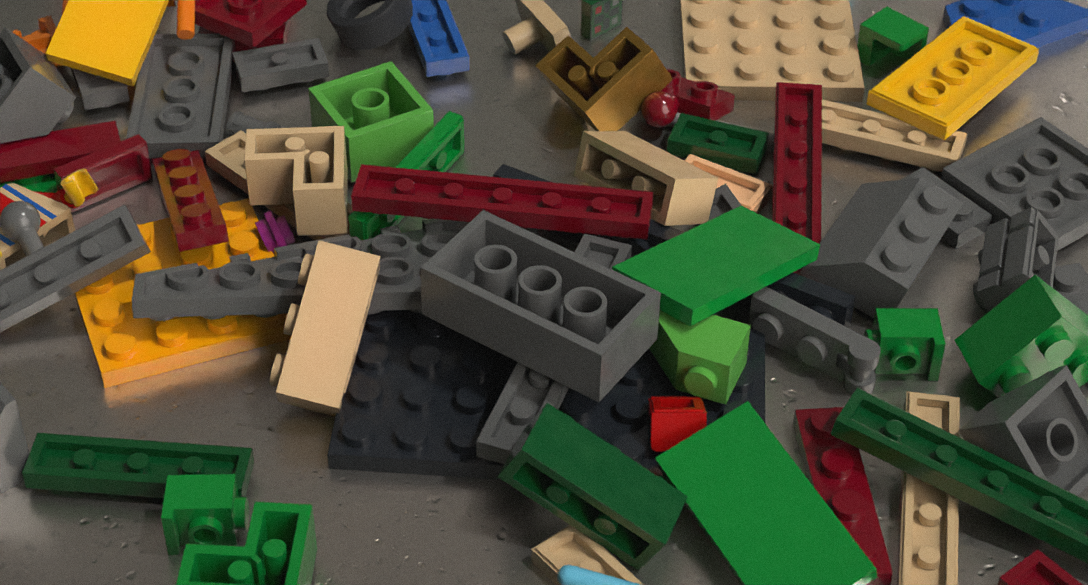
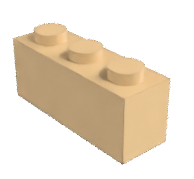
M583 131L574 171V177L591 186L653 192L651 219L664 226L694 225L707 222L718 182V177L627 131Z
M318 240L314 255L305 254L298 277V284L305 286L300 305L291 303L283 334L291 336L286 355L277 353L269 380L270 385L277 386L276 396L278 402L335 417L336 413L340 412L342 397L346 393L378 278L381 256Z

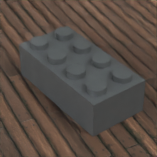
M484 210L420 267L423 315L597 402H600L657 340L661 292Z

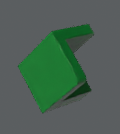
M886 6L860 24L857 43L860 62L871 66L890 52L906 61L926 46L929 27Z

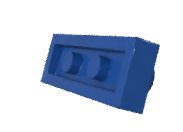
M411 0L413 3V15L408 24V29L426 76H448L457 72L469 71V54L447 1Z

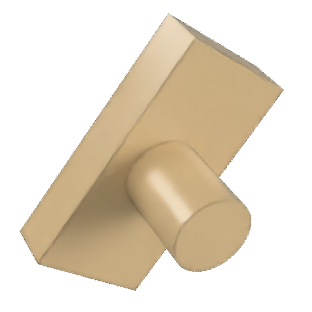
M515 0L521 22L502 32L505 43L514 55L539 41L550 52L567 35L570 36L568 26L543 0Z

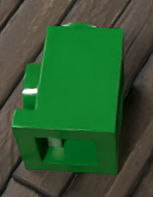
M876 308L873 328L865 329L864 336L875 341L880 347L879 363L874 368V372L876 374H926L928 381H938L946 345L938 308Z
M236 474L167 475L161 521L168 555H179L180 547L186 546V543L237 545L239 531H248L249 501L248 497H239Z

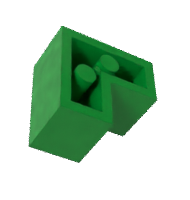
M1037 275L1032 276L954 340L978 383L998 397L1044 375L1048 371L1050 372L1057 367L1065 365L1069 368L1079 388L1088 382V315Z
M255 502L245 546L186 543L176 585H311L317 554L313 505Z

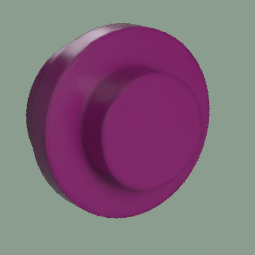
M270 210L264 213L266 218L255 222L268 252L273 251L275 256L274 248L288 246L296 242L285 216L282 215L275 219Z

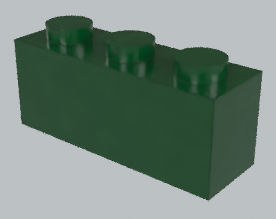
M549 403L543 406L522 431L498 475V478L637 570H640L666 546L688 497L668 484L665 479L653 474L622 453L617 447L607 443L577 423L572 417L562 413Z

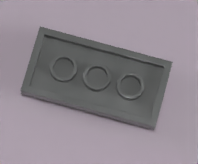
M218 33L195 34L189 40L180 39L177 37V34H155L138 75L126 139L140 134L147 142L150 159L160 158L166 152L174 149L199 150L201 158H205V151L223 141L234 63L232 53L236 49L235 40Z

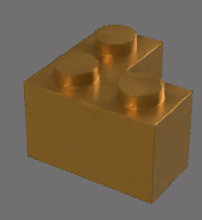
M628 27L623 29L594 57L567 35L535 65L557 95L596 131H618L641 110L642 102L647 95L652 92L661 91L673 80L655 51Z

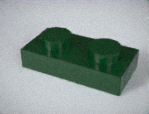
M681 113L667 140V152L685 159L689 154L738 172L756 174L768 148L769 133Z

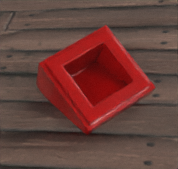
M648 398L650 444L652 450L665 452L706 427L707 412L702 398Z

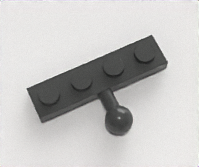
M15 201L8 204L0 214L1 230L10 239L19 241L26 257L0 270V332L151 252L125 204L45 247L37 233L41 224L40 214L32 204L25 201Z

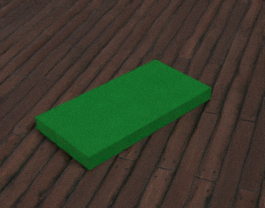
M739 206L612 266V270L661 292L660 310L686 325L692 326L816 261L820 244L750 209Z
M749 401L655 457L657 467L669 484L688 496L684 505L741 585H866L877 578L875 566Z

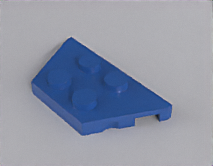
M959 0L945 5L943 22L946 29L965 16L1037 48L1088 30V9L1064 0Z

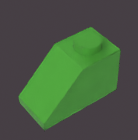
M660 310L657 340L649 349L675 390L726 405L746 365L751 325L711 315L692 326H688Z

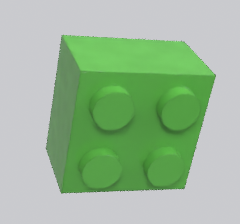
M392 61L308 88L312 127L344 126L348 179L351 182L356 181L361 164L396 167L434 127L433 109Z

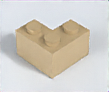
M344 126L246 129L244 162L250 205L294 204L298 236L347 234L348 168Z

